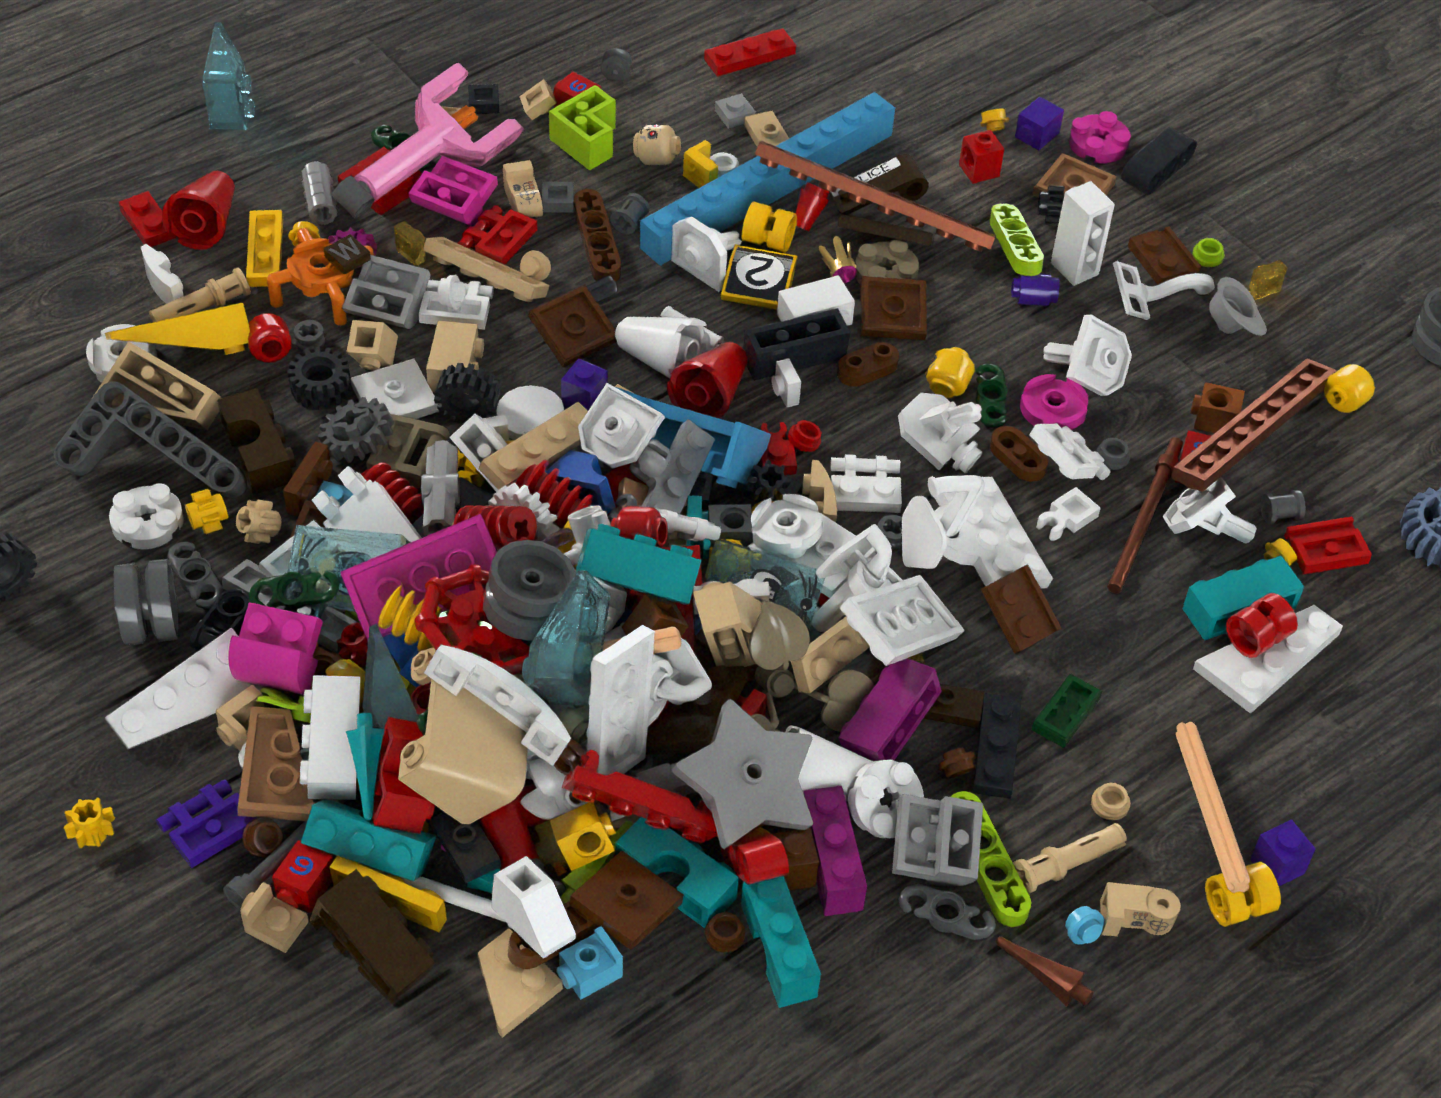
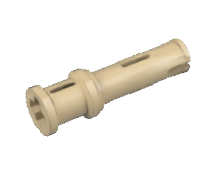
M238 267L233 269L232 274L216 281L212 278L205 283V287L150 310L149 314L152 322L189 315L212 305L222 307L225 305V301L241 294L247 296L251 294L243 272Z
M1114 823L1103 830L1080 838L1064 847H1046L1041 850L1040 855L1029 860L1021 858L1014 861L1013 865L1029 894L1036 891L1038 885L1049 880L1057 882L1064 879L1067 870L1124 847L1127 837L1123 828L1119 824Z

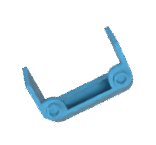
M617 388L665 416L657 429L655 437L651 439L658 440L667 448H670L680 426L687 419L712 436L715 441L701 471L718 476L716 483L736 488L738 482L745 484L751 474L752 467L757 465L768 447L771 434L741 422H729L648 399Z

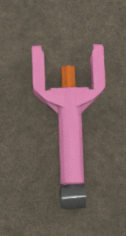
M456 63L422 86L418 99L415 101V122L418 126V132L358 173L355 177L348 176L336 186L331 196L354 219L359 218L376 200L437 156H445L468 166L480 168L511 145L521 135L524 128L515 119H507L473 143L471 141L472 137L464 129L478 120V116L475 114L476 109L473 106L468 107L465 105L450 116L439 105L457 92L459 85L468 75V71L460 63Z

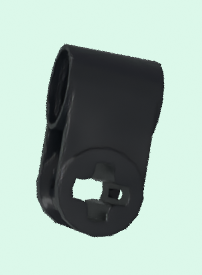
M238 589L223 592L205 617L193 629L190 638L191 648L199 651L231 627L239 637L250 602L247 593Z

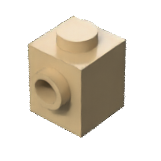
M352 320L347 353L360 364V367L367 370H378L380 366H391L394 361L398 335L384 322Z

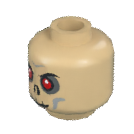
M645 125L634 136V154L645 165H669L673 162L675 155L680 153L681 140L679 136L675 135L674 130L669 125Z

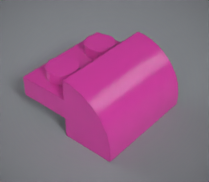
M442 156L431 173L424 170L410 190L409 197L412 203L467 225H474L478 222V217L483 212L484 204L498 185L497 176Z
M249 602L239 637L232 636L230 640L228 661L232 676L241 682L304 696L305 690H310L318 660L313 658L323 620L314 616Z

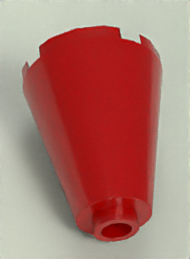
M221 171L209 172L175 192L167 199L163 206L162 219L168 233L170 234L172 231L179 238L177 242L183 246L199 250L208 249L221 240L226 230L235 191V185L231 177Z
M725 342L679 364L672 371L670 380L667 382V391L672 404L676 407L721 419L730 407L748 363L747 354L744 349L734 342Z

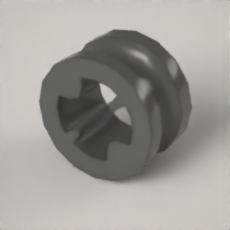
M305 320L294 327L295 345L300 351L303 352L309 349L310 353L315 352L314 347L322 348L324 346V329L319 322Z
M898 515L884 516L878 522V528L887 537L892 550L902 548V517Z

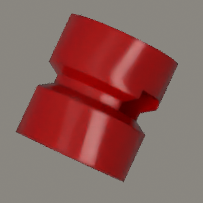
M1268 593L1256 600L1250 607H1245L1232 615L1226 623L1227 634L1231 643L1242 655L1248 658H1256L1269 650L1274 644H1278L1296 632L1298 626L1293 608L1282 596L1275 593Z

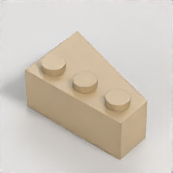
M129 341L96 391L97 393L105 383L119 382L177 424L208 430L219 413L217 400L222 399L212 389ZM124 394L117 395L113 399L112 408L122 404ZM146 414L143 418L151 419V414Z
M712 582L703 586L701 590L693 592L703 632L716 667H747L756 664L749 653V639L759 617L762 602L732 582Z

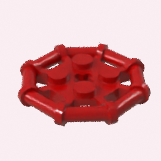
M471 564L469 569L442 578L432 577L426 582V594L420 613L416 616L414 622L416 629L424 633L435 650L440 645L452 647L443 633H445L453 643L454 648L480 654L482 658L498 665L512 675L532 668L541 669L547 663L546 652L548 645H543L544 638L533 640L532 646L529 647L522 642V639H516L500 632L488 621L483 610V596L485 592L483 586H486L489 580V571L481 569L479 564ZM469 585L470 588L469 592L458 596L450 592ZM439 604L448 609L447 617H438L436 615ZM479 621L489 623L492 629H489L486 625L479 626ZM512 655H514L515 657H517V658H515V659H512V660H509V661H506V662H503V661L501 660V659L510 657V656H512Z

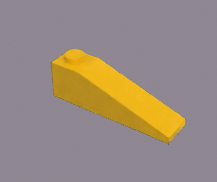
M238 303L105 333L106 340L209 350L224 349L225 355L245 351L244 344L248 343L250 328L244 304Z

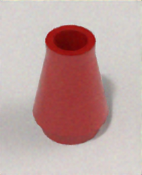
M806 182L804 189H800L796 210L797 227L810 232L812 225L830 201L827 199L829 191Z

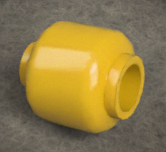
M958 347L944 348L937 351L926 372V379L930 389L935 394L943 395L945 398H952L953 396L963 394L975 372L974 363L969 358L968 353Z
M1348 364L1327 378L1324 395L1327 402L1334 409L1343 413H1350L1371 399L1375 390L1374 381L1370 373L1363 367L1356 364Z

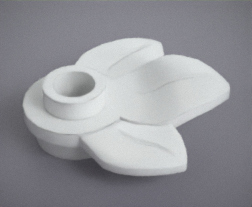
M543 759L531 760L528 763L529 772L536 789L525 795L520 803L530 813L539 818L551 820L588 803L578 800L580 804H575L570 800L569 797H573L572 791L562 788L565 775Z

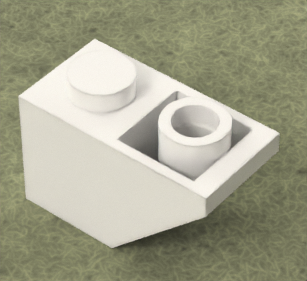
M527 856L494 874L491 908L542 958L547 957L575 940L576 933L553 881Z

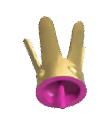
M835 236L833 242L837 260L833 259L824 246L820 245L819 251L823 256L822 260L831 270L830 275L832 277L839 275L843 283H847L857 274L856 265L853 258H851L850 242L847 244V258L841 239Z

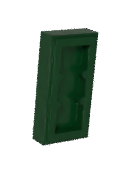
M1069 674L1035 719L1031 730L1065 748L1100 700L1102 691Z

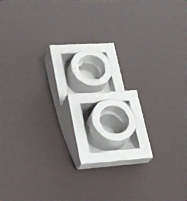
M147 244L141 246L147 277L155 293L165 304L183 297V284L175 274L171 273V263L168 257L163 252H157Z

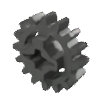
M362 397L359 403L356 404L351 399L343 407L338 405L335 415L327 414L325 416L328 423L320 424L319 428L322 433L318 435L321 443L328 445L329 456L333 455L335 461H339L344 457L347 463H350L354 456H358L360 460H363L365 454L369 452L377 453L376 446L378 444L386 445L388 442L385 436L393 435L391 426L394 425V421L385 403L380 404L377 398H373L368 403L366 397Z

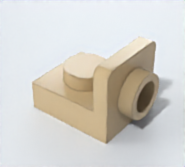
M253 684L216 710L219 724L216 730L219 737L227 746L234 745L238 750L242 749L247 740L246 729H248L251 706L264 707V702L257 701V698L262 696V693Z
M265 882L259 886L256 892H251L246 896L240 910L244 930L247 934L284 953L287 952L309 922L307 913L273 897L271 885Z

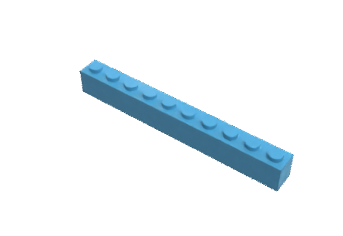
M873 92L778 144L776 147L833 169L892 136L895 107ZM757 156L640 220V249L661 266L672 258L673 225L678 221L692 216L707 227L721 232L743 220L753 201L769 205L805 185L806 182L814 180V178L808 176L806 181L789 174L790 168L780 164L777 169L760 163L761 157Z

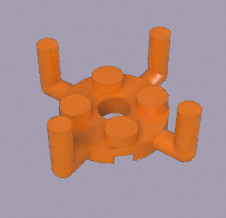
M301 228L297 232L298 245L293 249L294 254L290 258L288 256L287 269L271 273L267 276L270 304L274 308L281 307L284 304L281 284L292 282L307 297H316L320 293H328L332 302L334 323L339 326L347 323V315L342 309L345 298L340 288L351 285L354 269L346 274L339 271L324 257V248L331 245L329 240L324 238L313 239L308 229ZM365 245L364 247L370 251V255L374 256L372 247ZM317 264L325 265V267L316 268L314 266Z

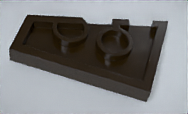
M744 666L710 667L706 673L712 683L711 689L693 701L674 705L647 734L646 754L695 753L710 745L723 704L729 699L736 703L748 679Z

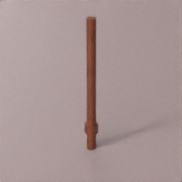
M1173 437L1170 439L1165 453L1159 456L1155 465V477L1107 586L1108 590L1112 593L1118 594L1121 592L1168 479L1172 477L1174 466L1179 463L1177 458L1183 446V441L1180 438Z

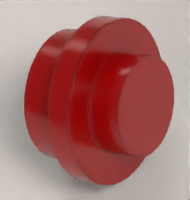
M801 420L793 425L788 432L789 440L800 451H816L821 444V430L810 421Z

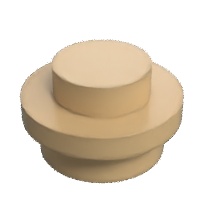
M532 250L522 257L520 263L521 273L539 281L548 277L551 264L542 252Z
M1106 783L1094 791L1091 805L1098 816L1107 820H1119L1128 813L1130 798L1127 791L1121 785Z

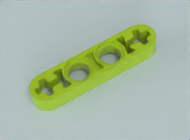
M1009 204L994 205L991 208L990 226L1013 270L1024 276L1039 275L1042 272L1044 256L1019 209Z
M961 791L951 796L953 798L982 803L971 792ZM983 806L981 836L990 842V846L980 849L977 882L998 922L1004 926L1018 927L1028 919L1031 899ZM997 867L1005 872L1006 878L1002 881H994L987 877L985 871L988 868ZM1007 897L1013 906H1020L1018 912H1014L1012 907L1005 908Z

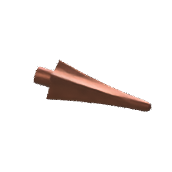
M1003 937L996 939V944L1026 967L1066 1007L1072 998L1085 1006L1092 999L1094 992L1081 984L1085 973L1037 955Z

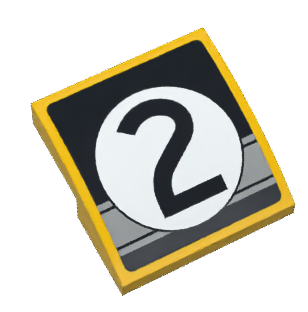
M735 245L723 283L721 300L777 310L779 291L789 289L792 286L798 257L796 255Z

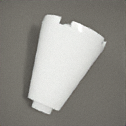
M626 317L617 325L615 330V338L621 349L669 379L672 371L679 364L710 349V334L704 332L703 326L707 325L704 321L697 318Z
M788 726L785 732L810 734L813 737L798 777L802 791L842 786L845 800L848 801L849 790L854 788L855 781L858 778L855 775L863 766L873 761L800 727Z

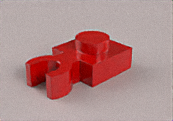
M780 422L779 432L772 433L767 429V423H762L761 430L770 433L771 437L768 447L760 459L761 467L765 465L767 460H770L773 465L778 467L785 466L783 470L784 475L796 474L797 461L795 449L791 441L786 440V424Z

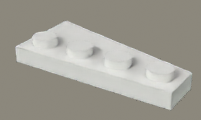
M1312 605L1295 613L1298 626L1294 634L1280 643L1274 644V646L1258 657L1248 658L1242 655L1233 644H1230L1196 660L1193 670L1251 714L1340 634L1343 625L1317 606Z
M232 627L105 717L107 723L127 749L215 714L219 707L252 685L236 680L230 672L228 661L230 640L232 636L238 637ZM254 685L258 690L264 688L263 686Z

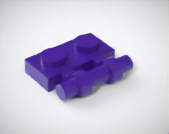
M226 779L214 786L211 784L204 786L198 790L199 794L183 804L180 802L175 803L168 808V813L156 819L163 833L177 825L178 828L169 832L170 841L191 868L243 838V832L247 824L257 818L238 816V793L225 800L222 799L233 792ZM208 808V810L196 816L195 818L191 817L196 813L200 812L201 810Z

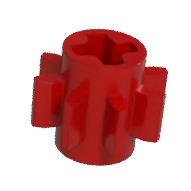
M355 622L345 627L341 633V638L336 640L341 649L339 655L344 659H350L359 667L370 666L375 660L377 662L381 651L386 649L379 643L382 638L371 642L375 657H372V648L369 646L371 643L368 642L360 622Z

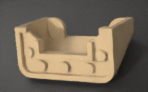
M435 648L420 651L412 658L411 678L416 683L425 685L431 682L426 732L424 736L409 742L403 748L400 755L401 762L398 780L461 824H471L510 803L521 793L526 780L528 748L521 744V741L526 732L467 689L463 688L455 696L424 674L436 652ZM520 673L514 675L532 689L531 682Z

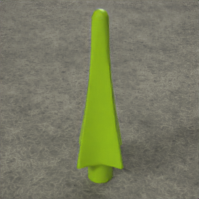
M626 821L616 831V834L610 837L614 849L615 843L633 825L631 821ZM615 851L573 870L563 878L562 882L565 884L566 889L560 897L562 904L570 901V895L612 859Z

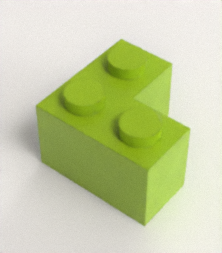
M594 85L549 111V139L588 170H592L613 157L616 100L599 87Z

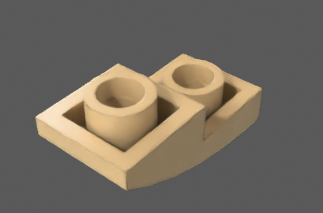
M812 460L811 474H804L802 494L809 495V499L817 504L819 513H822L836 523L837 502L833 484L820 461Z

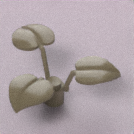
M769 601L762 602L759 617L749 639V653L752 660L759 665L755 672V680L764 689L762 693L767 695L766 704L771 722L761 714H755L751 717L766 731L781 732L776 729L779 720L772 697H784L793 689L798 690L793 674L787 670L789 667L788 661L799 660L806 654L810 636L807 626L798 615L782 605ZM847 670L839 673L831 680L828 685V695L821 694L815 690L805 694L819 701L826 702L821 711L822 722L829 728L840 732L846 722H850L859 709L863 697L866 694H870L875 686L865 674L856 670Z

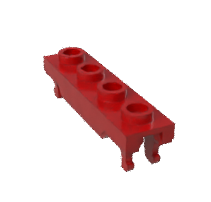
M590 749L586 754L582 755L579 759L581 765H577L573 772L569 771L565 775L562 788L572 791V796L580 801L593 803L597 800L609 805V810L623 816L635 814L646 818V824L654 828L666 830L670 827L683 832L682 837L693 842L704 843L705 840L708 841L718 835L712 812L707 808L703 799L695 809L690 798L616 771L607 776L597 773L599 755L594 750Z

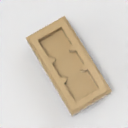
M773 111L744 117V126L757 147L760 141L777 146L789 139Z

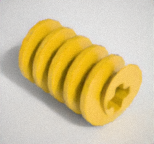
M401 584L382 608L378 622L379 627L387 629L392 625L391 632L395 637H400L405 633L404 641L408 645H413L418 641L417 649L419 652L434 648L424 633L419 632L415 627L414 620L420 613L423 600L415 605L413 601L416 592L413 590L402 597L400 595L402 590ZM438 606L436 615L439 617L441 607ZM443 633L444 636L447 638V640L450 642V644H451L452 647H453L454 645H453V643L451 642V640L448 638V636H447L445 633Z

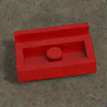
M1352 516L1287 527L1284 537L1286 540L1289 539L1303 575L1369 564L1372 553L1359 529H1355Z

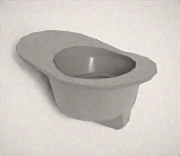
M1221 278L1217 284L1218 291L1209 304V311L1219 330L1232 334L1244 328L1255 335H1265L1267 332L1265 322L1248 289L1233 278Z

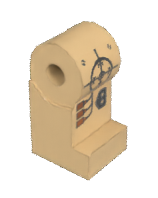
M531 160L503 164L504 190L512 210L530 218L543 216L542 200L533 175Z
M1107 882L1100 900L1101 914L1105 919L1101 935L1118 936L1121 927L1144 929L1150 934L1164 935L1172 929L1180 912V901L1174 893L1166 889Z

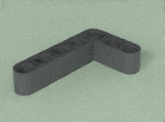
M119 382L105 383L98 390L54 449V459L60 467L76 476H83L93 470L122 430L128 427L223 497L228 499L240 497L247 488L246 475L238 467ZM124 394L122 404L112 408L113 399L117 395ZM151 414L150 423L145 427H139L141 417ZM102 422L101 431L97 435L91 436L92 426ZM178 433V442L172 447H167L166 441L168 437ZM76 450H80L81 456L76 463L70 464L69 457ZM206 453L205 463L200 467H194L195 457L198 454ZM227 473H234L233 483L228 487H221L223 476Z

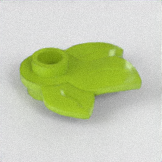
M264 687L259 690L262 695L269 696H259L257 701L292 709L291 715L293 719L311 723V713H304V696H299L298 700H294L286 693L273 688Z

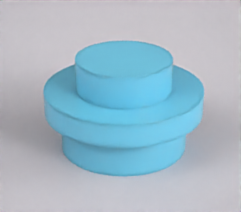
M1089 906L1079 907L1066 920L1065 927L1068 930V937L1075 944L1091 943L1101 935L1105 919L1098 910L1091 909Z

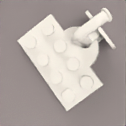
M964 475L935 478L931 476L928 478V488L930 494L936 499L940 507L934 511L924 496H915L910 500L902 515V558L906 567L936 568L942 556L956 563L974 566L985 586L1027 564L1041 589L1048 588L1053 580L993 477Z
M876 524L870 526L838 548L817 569L816 575L820 579L843 571L848 576L847 581L820 608L812 598L808 597V593H806V597L804 596L805 590L802 585V579L783 586L802 613L807 612V620L817 631L826 632L846 615L849 625L861 634L869 644L871 653L878 660L882 661L885 666L953 641L965 631L921 575L902 580L889 568L892 556L891 545ZM873 547L877 554L873 558H865L864 555ZM805 598H809L812 601V607L807 611L802 610L800 606L801 601Z
M622 622L620 626L610 630L591 643L595 644L621 638L618 642L592 658L590 666L592 674L591 691L588 700L590 708L589 725L586 733L588 738L587 751L591 749L599 755L597 773L607 776L617 771L624 774L645 759L647 728L657 719L666 702L669 701L675 705H681L699 698L711 689L712 683L686 640L681 638V647L679 649L653 654L655 631L641 625L626 636L621 628L624 624Z

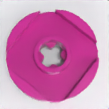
M1103 111L1100 114L1075 118L1072 123L1069 145L1072 151L1083 159L1087 155L1094 157L1095 163H1112L1123 158L1129 147L1131 135L1128 128L1121 121L1117 120L1116 114Z
M1053 374L1040 375L1027 382L1021 395L1020 409L1030 424L1033 426L1036 424H1058L1061 428L1068 426L1073 430L1084 423L1087 414L1088 395L1081 385L1068 378L1066 382L1055 379L1056 375ZM1048 401L1061 404L1060 406H1053L1049 404Z

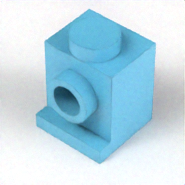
M602 926L594 929L593 935L559 953L560 966L556 968L557 974L565 988H573L580 1000L623 977V956Z

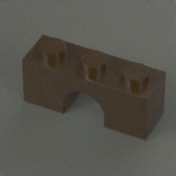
M257 388L218 399L221 423L231 446L251 443L238 447L242 471L246 475L252 494L287 485L292 478L291 468L296 467V461L291 448H284L283 446L285 437L280 424H273L272 422L274 420V413L269 400L263 401Z

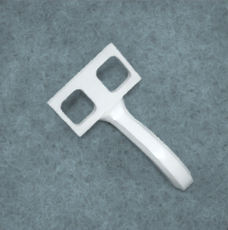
M1118 261L1113 263L1126 314L1145 320L1150 318L1147 302L1155 301L1186 289H1194L1199 295H1205L1215 288L1211 276L1199 273L1178 276L1151 287L1141 283L1137 267ZM1122 269L1128 270L1131 273L1134 284L1125 281ZM1129 297L1137 299L1141 312L1135 311L1132 308Z

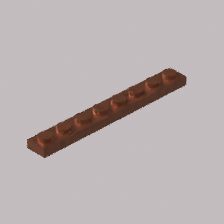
M760 141L756 149L755 155L761 157L759 162L777 169L780 164L790 168L789 174L806 181L809 176L819 180L818 186L828 191L836 192L837 188L849 192L847 198L865 204L866 200L878 204L877 210L894 216L895 212H899L907 216L906 222L921 228L926 223L937 228L936 234L953 240L954 235L966 240L964 245L982 252L983 247L991 249L995 240V235L764 141Z
M1308 358L1305 359L1175 465L1172 479L1185 484L1190 489L1203 492L1324 390L1327 378L1337 370Z

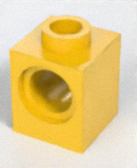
M588 802L550 820L556 842L571 871L615 851L610 838L611 835L616 834L613 823L607 812L599 813L594 802ZM591 832L588 835L581 836L584 833Z

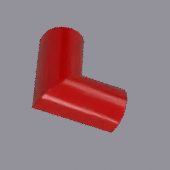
M535 784L524 786L521 793L513 801L480 818L487 838L501 858L502 867L499 868L500 870L525 856L530 860L539 859L528 827L549 823L550 820L539 818L530 813L520 803L525 795L536 789Z

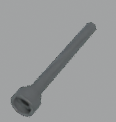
M329 799L344 805L349 801L341 799ZM304 821L250 874L245 873L241 877L235 876L223 888L225 896L235 907L241 910L246 896L251 892H256L259 886L278 869L298 840H302L307 821Z

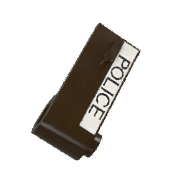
M909 154L897 155L853 177L890 193L898 191L901 197L910 201L923 197L929 188L927 179L914 158ZM837 188L836 192L829 191V195L841 215H849L874 203L866 200L865 204L847 198L849 192Z

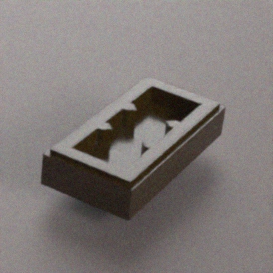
M939 683L942 692L923 719L979 729L985 691Z

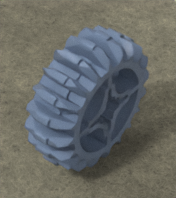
M1429 487L1424 493L1418 492L1413 500H1410L1406 505L1400 520V528L1402 529L1401 539L1406 541V549L1415 550V559L1424 558L1427 560V566L1434 563L1439 565L1441 570V487L1437 491Z

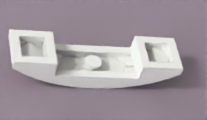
M440 645L424 674L455 696L463 688L470 691L524 730L526 735L522 739L521 744L553 766L571 740V737L560 719L542 698L517 677L480 656L450 646Z

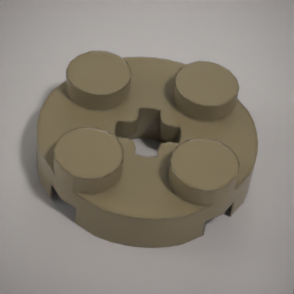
M896 239L891 242L863 244L860 246L855 260L857 270L855 277L859 284L862 276L917 280L918 259L908 249V244L903 240ZM883 266L891 267L892 270H886Z

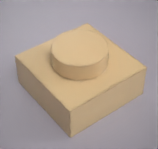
M544 79L520 96L524 111L531 120L547 113L556 104L551 87Z

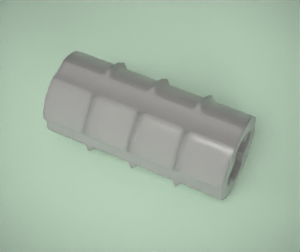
M318 161L310 162L301 171L306 209L312 222L320 225L329 224L337 216V201L331 196L334 190L332 186L333 178L326 164Z

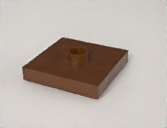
M862 276L860 282V336L926 340V280Z
M585 285L529 311L528 317L563 368L576 362L578 358L582 359L617 342L615 338L616 329Z
M622 850L570 895L569 905L599 927L602 926L608 934L632 950L682 904L684 895Z

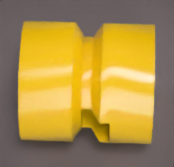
M753 201L747 210L743 222L742 241L759 246L766 242L767 248L786 253L794 237L797 214L782 209L773 212L771 206Z
M1260 861L1246 866L1250 882L1248 883L1249 889L1244 893L1241 891L1236 893L1230 892L1223 873L1207 878L1205 883L1207 902L1214 918L1220 925L1224 927L1248 920L1250 915L1258 917L1279 909L1281 905L1279 886L1273 872L1265 863Z

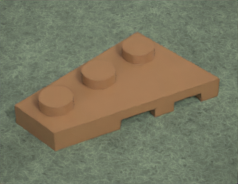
M251 706L238 802V816L308 821L312 805L315 802H313V799H308L307 784H300L301 749L290 709Z

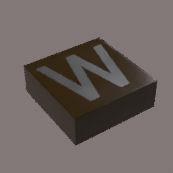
M351 234L324 248V257L343 274L371 260L370 251Z

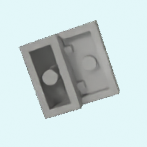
M370 255L371 260L363 264L358 279L353 278L342 309L349 314L411 329L419 319L420 304L431 276L429 270Z
M902 794L898 800L892 874L926 879V885L961 886L976 881L978 879L983 803L945 796L940 801Z

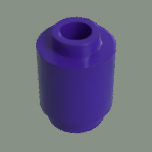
M1044 273L1036 276L1019 274L1018 278H1013L1011 297L1017 298V304L1049 306L1050 303L1057 304L1059 278Z

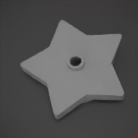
M731 699L727 700L721 708L711 744L684 758L672 767V772L698 792L707 808L712 812L719 842L724 849L761 824L806 830L813 824L798 780L813 737L810 734L766 731Z

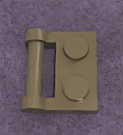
M391 414L394 425L391 426L393 435L385 436L388 442L386 445L378 444L376 446L377 453H371L366 463L367 469L380 462H386L391 466L392 470H396L400 474L401 478L409 481L410 485L421 489L422 474H426L427 447L432 446L435 441H447L450 433L447 428L438 424ZM420 438L428 439L417 465H409L408 463Z

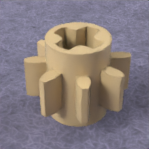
M259 499L257 501L248 500L247 506L242 507L238 511L236 526L238 531L246 533L245 542L257 544L260 542L270 543V537L278 534L281 528V516L279 512L271 510L273 502Z

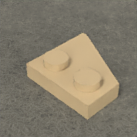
M509 928L478 952V960L485 979L490 1005H492L496 1019L498 1034L502 1038L563 989L562 980L545 963L532 969H521L510 962L508 958V945L513 932ZM520 945L519 949L525 948L523 945Z

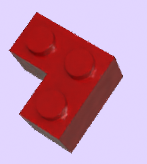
M392 717L387 719L376 776L373 811L374 826L420 834L425 820H430L433 815L435 805L398 780L401 762L400 755L403 748L409 742L424 736L418 729L417 722Z

